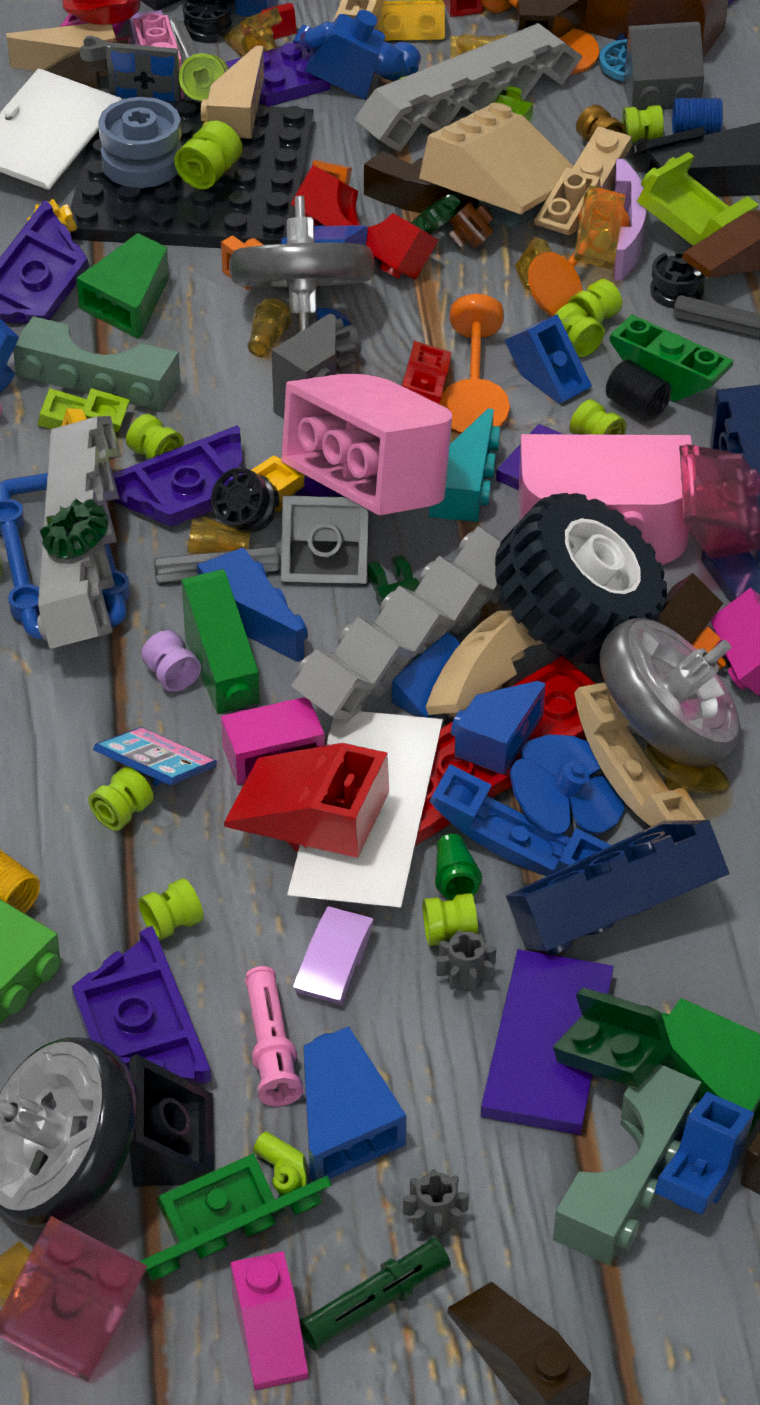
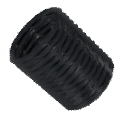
M629 359L622 361L612 370L608 377L605 391L608 398L644 420L650 421L657 418L665 410L669 403L672 389L669 382Z

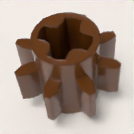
M468 202L448 221L454 227L449 232V236L460 248L468 243L472 249H475L494 232L488 224L494 218L483 204H480L475 209Z

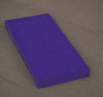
M517 949L481 1104L480 1117L581 1135L593 1074L557 1062L553 1046L582 1016L576 994L583 987L600 993H610L613 965Z

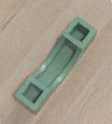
M34 316L20 333L13 351L16 376L88 394L90 389L93 388L129 399V404L160 412L163 411L181 383L179 352L141 343L131 350L118 354L102 355L90 353L73 343L70 338L69 325Z
M659 1064L638 1089L628 1086L623 1095L620 1125L635 1140L639 1151L628 1163L619 1168L606 1172H578L556 1210L554 1241L609 1266L612 1265L620 1249L628 1251L631 1248L640 1226V1221L637 1218L642 1209L650 1211L655 1205L659 1196L654 1193L658 1177L679 1150L687 1118L699 1101L701 1081Z

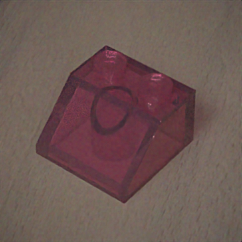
M690 444L679 446L684 523L708 556L714 559L760 549V507L757 506V494H760V474L756 468L752 469L742 454Z
M50 1216L0 1311V1337L88 1382L126 1311L147 1265Z

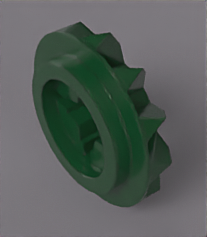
M447 194L422 211L410 223L431 234L457 214L459 210L456 207L461 203V200L456 194Z
M75 499L66 508L60 506V511L56 515L46 517L48 525L40 530L43 538L42 545L51 556L56 558L69 559L80 556L90 551L102 540L108 529V516L103 507L98 506L92 499L86 500L83 503Z

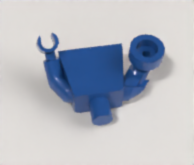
M360 10L355 19L345 14H339L334 22L326 21L314 28L302 25L292 41L294 44H301L306 48V52L310 53L312 51L304 71L364 100L367 98L375 73L384 79L394 82L402 76L416 73L421 64V55L417 48L409 43L399 42L390 44L384 42L385 35L374 29L377 23L376 16L367 10Z

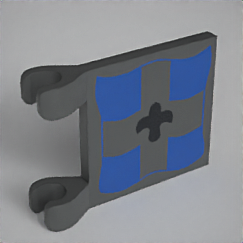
M95 36L85 37L83 41L84 46L80 48L81 59L87 62L107 59L109 90L100 85L92 88L124 99L148 97L157 98L162 101H181L178 49L112 43Z

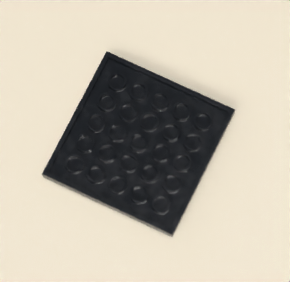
M190 100L180 102L165 101L178 110L181 119L180 142L181 146H183L188 140L193 138V135L206 122L201 121V103H195ZM258 104L252 138H240L242 143L240 159L230 169L225 171L223 176L208 189L191 187L179 174L166 183L146 188L126 187L113 182L103 171L101 161L102 144L98 130L87 145L70 207L73 220L77 226V230L70 231L72 239L125 243L139 233L161 245L221 248V241L233 235L243 243L251 238H255L264 245L281 244V239L287 236V220L295 218V207L291 205V202L304 179L314 124V109H303L298 106L287 108L267 107Z

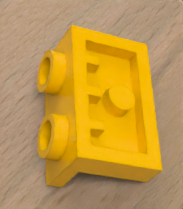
M443 0L384 1L378 31L385 35L384 41L442 40L445 38V4Z

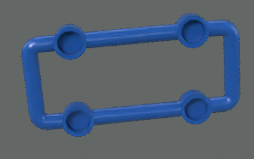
M48 473L7 479L0 483V536L3 537L14 588L8 595L10 613L18 622L22 623L26 634L35 639H43L37 622L40 615L38 608L39 587L31 585L19 534L24 525L23 507L18 501L11 499V496L46 490ZM110 544L104 545L115 587L102 590L106 608L109 609L107 613L111 628L121 624L126 617L127 608L125 603L130 597L128 576L116 570Z

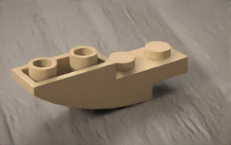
M598 126L572 169L565 168L534 219L535 225L566 235H571L581 228L578 216L583 204L594 196L608 197L614 188L616 159H625L632 147V136Z
M512 610L495 612L466 636L443 667L426 704L428 715L448 713L449 718H455L460 710L465 711L476 695L503 689L502 684L517 675L513 662L525 656L524 650L526 648L540 645L543 642L540 640L535 641L527 634L529 630L522 623L518 624L511 615Z

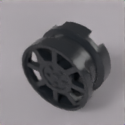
M185 0L183 2V22L193 41L214 43L217 42V37L223 36V38H227L231 34V3L229 0H218L221 3H216V0Z
M676 251L675 256H668L667 253H663L653 262V280L650 286V294L662 306L674 309L676 299L681 295L687 297L694 295L696 296L695 299H703V283L706 276L682 259L684 251Z
M238 467L226 471L216 481L211 494V506L215 516L222 523L244 532H258L273 521L272 514L274 509L279 507V494L276 486L272 485L269 478L247 468ZM233 476V479L225 485L226 480Z

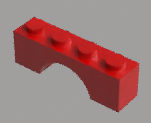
M312 165L295 195L304 196L305 217H312L314 226H321L322 224L325 226L361 225L356 212L358 190L319 167ZM295 197L293 198V200H292V202H291V205H293L294 207H295ZM394 213L381 223L367 227L366 246L372 250L374 258L377 257L383 261L379 268L397 279L403 273L416 280L439 241Z

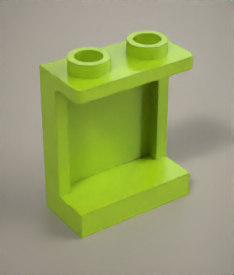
M687 152L677 159L672 157L659 169L652 168L641 182L643 190L637 202L694 246L744 213L755 211L759 204L749 196L731 206L725 204L688 175L687 171L695 156Z

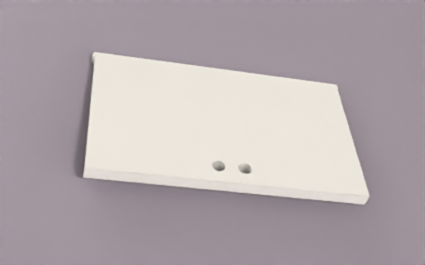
M38 68L0 112V172L50 190L98 132V120L102 111L109 105L122 99Z

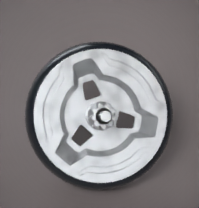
M67 1037L52 1041L29 1055L16 1068L0 1092V1212L9 1220L18 1225L39 1230L57 1229L75 1222L91 1211L102 1200L114 1184L122 1168L128 1165L130 1161L128 1153L134 1138L137 1121V1094L127 1065L112 1049L97 1041L82 1037ZM53 1098L55 1099V1101H56V1103H57V1106H56V1108H55L54 1110H53V1102H52V1099H53ZM87 1119V1124L80 1122V1120ZM46 1154L48 1159L40 1170V1162L43 1155Z

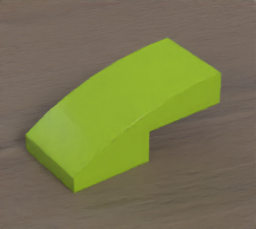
M49 388L39 414L37 426L49 429L61 427L66 409L74 408L82 409L87 419L97 416H111L114 431L119 432L130 400L93 388L90 389L87 399Z

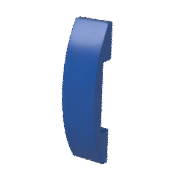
M451 764L448 766L430 799V803L451 824L472 840L498 856L543 876L555 873L612 846L578 828L575 829L571 838L564 834L551 836L545 833L526 815L487 796L492 786L491 784Z

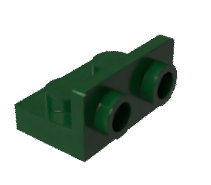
M583 987L576 994L582 1016L553 1046L557 1062L638 1089L673 1050L662 1014L652 1007L642 1006L616 998L607 993H600Z

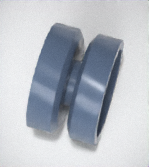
M134 97L115 102L102 111L98 120L99 137L102 144L101 161L104 174L108 178L126 187L146 188L166 183L178 174L174 157L176 152L182 147L180 142L181 119L178 110L171 104L157 98Z

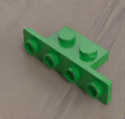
M253 1153L161 1194L156 1198V1201L176 1245L137 1262L130 1269L133 1277L136 1279L148 1273L151 1282L180 1269L181 1267L177 1259L195 1251L199 1259L206 1258L229 1246L225 1238L244 1229L247 1237H251L276 1225L273 1215L288 1208L292 1209L295 1216L304 1213L323 1203L320 1194L331 1187L332 1183L327 1175L275 1199Z

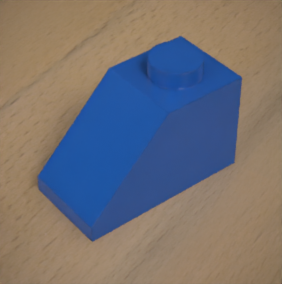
M558 314L535 323L504 340L521 376L558 404L592 387Z
M534 681L476 695L465 711L460 710L454 718L451 735L455 736V757L505 775L544 715L546 684Z

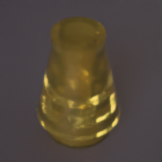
M268 298L255 307L251 336L247 346L253 355L267 357L273 346L290 326V309L285 303L277 299Z
M204 516L203 520L192 519L187 552L199 554L238 550L243 547L248 549L251 532L235 529Z

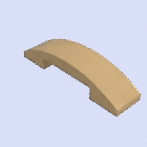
M605 682L578 687L574 694L587 741L600 768L623 801L651 827L662 821L705 820L684 788L669 791L628 730L627 726L630 722L618 708Z

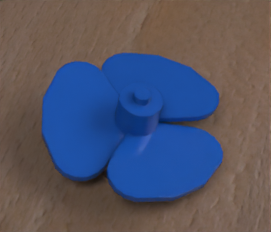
M549 734L529 740L523 745L520 752L521 759L515 761L510 769L513 793L526 816L540 829L551 836L564 834L570 826V805L576 824L587 833L601 835L617 825L624 811V801L606 776L589 778L590 775L598 772L601 768L588 741L574 736Z

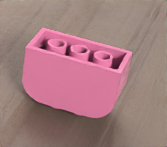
M337 374L286 382L281 462L379 516L439 504L445 498L452 413L444 406L401 385L371 375Z
M521 434L518 491L519 521L544 497L559 493L584 494L588 500L596 498L606 503L605 507L612 511L616 509L625 516L624 520L631 526L635 525L642 532L641 537L646 544H651L656 552V561L661 562L662 565L668 564L680 557L688 544L695 480L691 435Z

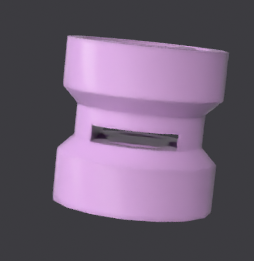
M164 630L156 633L142 648L141 657L143 662L151 671L156 672L158 681L170 692L186 689L196 681L201 672L199 659L193 652L186 649L185 642L175 631Z

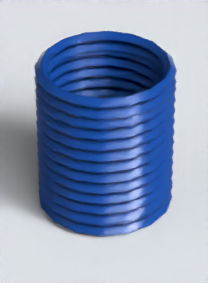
M676 97L674 99L672 111L673 134L704 127V135L722 131L723 103L721 98L713 99L711 97L706 99L704 97L702 99L700 97L695 99L693 97L691 99L686 97L684 99L683 97Z

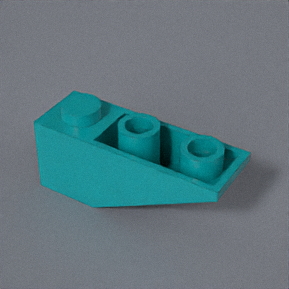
M488 408L450 444L445 498L439 504L429 506V517L479 522L481 505L489 506L491 481H487L486 478H494L496 453L490 452L491 450L498 451L501 432L500 426H493L494 409Z

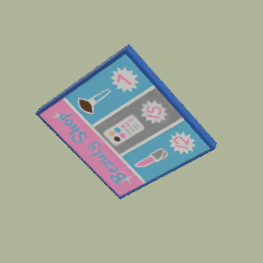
M143 727L96 743L93 749L102 755L135 769L141 775L146 774L153 777L152 783L154 786L163 783L174 785L213 769L217 765L216 760Z

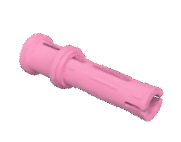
M258 966L250 969L246 973L245 978L257 1041L252 1051V1062L260 1073L261 1081L257 1087L258 1097L263 1104L268 1106H287L297 1101L303 1094L302 1080L295 1074L294 1063L297 1060V1051L294 1044L286 1038L282 1008L276 984V972L270 967Z

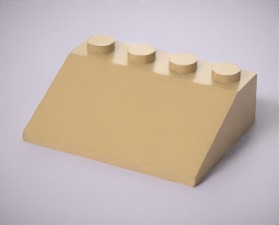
M491 103L489 106L428 135L419 179L522 214L546 200L565 168L572 169L574 166L524 116L511 112V107L505 104Z

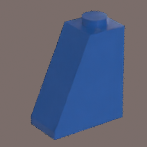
M349 1026L334 1033L322 1034L312 1042L304 1045L309 1171L312 1182L327 1175L331 1179L406 1145L407 1115Z

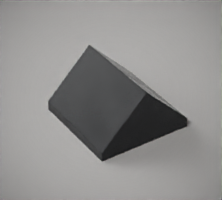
M138 1054L131 1057L129 1071L137 1094V1121L129 1151L133 1187L184 1185L213 1172V1094Z

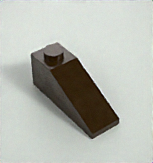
M491 1281L448 1307L447 1313L519 1405H588L591 1372L555 1329Z

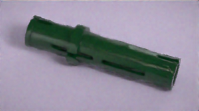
M433 1237L397 1261L392 1258L388 1259L380 1265L381 1271L344 1292L306 1318H301L299 1322L303 1338L310 1348L317 1351L322 1345L356 1324L361 1323L364 1319L394 1300L405 1301L413 1295V1288L451 1266L447 1252L441 1243ZM365 1298H367V1299H366L365 1301H363L362 1303L358 1304V1305L355 1306L354 1308L350 1309L349 1311H347L346 1313L342 1314L341 1316H339L338 1318L335 1319V1317H337V1316L340 1315L341 1313L345 1312V1311L348 1310L349 1308L353 1307V1306L356 1305L357 1303H359V1302H361L362 1300H364Z

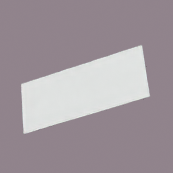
M360 711L349 721L333 717L326 746L347 743L388 753L389 794L358 858L308 846L305 848L300 845L287 893L288 896L401 908L443 719Z

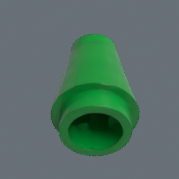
M457 834L442 836L436 844L435 886L437 890L448 900H453L459 894L471 893L475 896L482 881V873L461 836Z

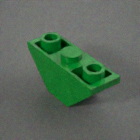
M632 314L610 334L609 341L623 361L630 359L670 383L672 391L669 401L672 402L711 388L733 367L734 360Z

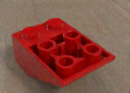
M338 743L259 757L224 821V827L358 858L389 794L388 753L347 743Z

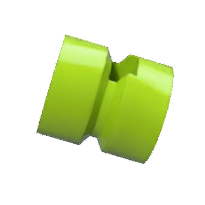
M206 53L193 54L180 67V86L184 93L192 99L199 101L208 99L211 84L229 70V67L223 59L216 55Z
M217 120L209 121L176 152L174 157L176 170L180 177L191 187L208 189L223 176L225 171L230 169L240 159L242 143L237 133L229 125Z

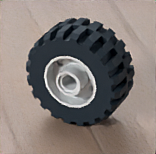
M559 493L539 500L502 539L495 557L496 583L502 586L500 595L504 604L510 605L512 609L511 615L518 624L522 623L529 630L527 634L535 641H542L547 645L546 649L555 655L561 653L566 655V660L576 663L585 661L586 664H600L602 644L615 627L634 618H647L658 622L659 613L664 609L667 598V582L663 580L665 572L661 562L656 561V552L651 544H646L642 539V532L635 525L631 526L624 520L625 516L619 511L608 509L605 507L606 503L596 498L588 500L584 494Z

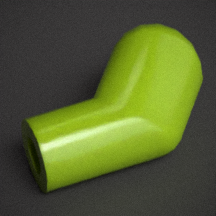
M263 1132L256 1140L253 1152L274 1166L272 1184L276 1191L283 1196L307 1185L308 1177L305 1155L270 1132Z

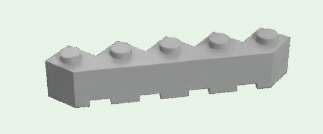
M538 23L376 88L354 120L378 140L400 153L421 123L436 132L444 126H448L462 106L474 113L494 103L503 89L523 102L543 73L560 85H563L583 56Z
M97 416L51 429L44 527L48 525L47 516L56 515L60 511V506L66 508L75 499L82 503L92 499L98 506H102L108 516L109 523L102 540L90 551L74 558L60 559L53 557L42 545L38 599L40 615L37 622L42 638L48 641L49 649L113 633L102 590L115 587L104 545L117 542L107 502L119 499L109 460L121 457L111 416Z
M477 526L474 532L468 533L458 547L459 555L454 562L438 556L435 561L430 562L423 569L419 577L420 584L415 592L398 586L395 591L390 592L382 601L379 608L380 615L375 622L357 617L354 622H351L343 629L338 639L339 646L333 654L316 648L312 654L307 655L299 664L296 671L297 677L291 687L330 716L346 721L352 719L361 711L362 705L359 703L371 693L379 698L392 688L393 679L404 667L413 662L445 633H449L452 630L459 635L481 617V608L488 601H492L496 605L502 601L500 595L502 586L496 583L495 557L502 540L491 532Z

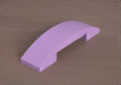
M616 159L614 200L626 212H629L630 227L616 226L614 250V280L622 281L631 272L640 257L644 242L646 209L637 202L643 190L641 180L624 159Z

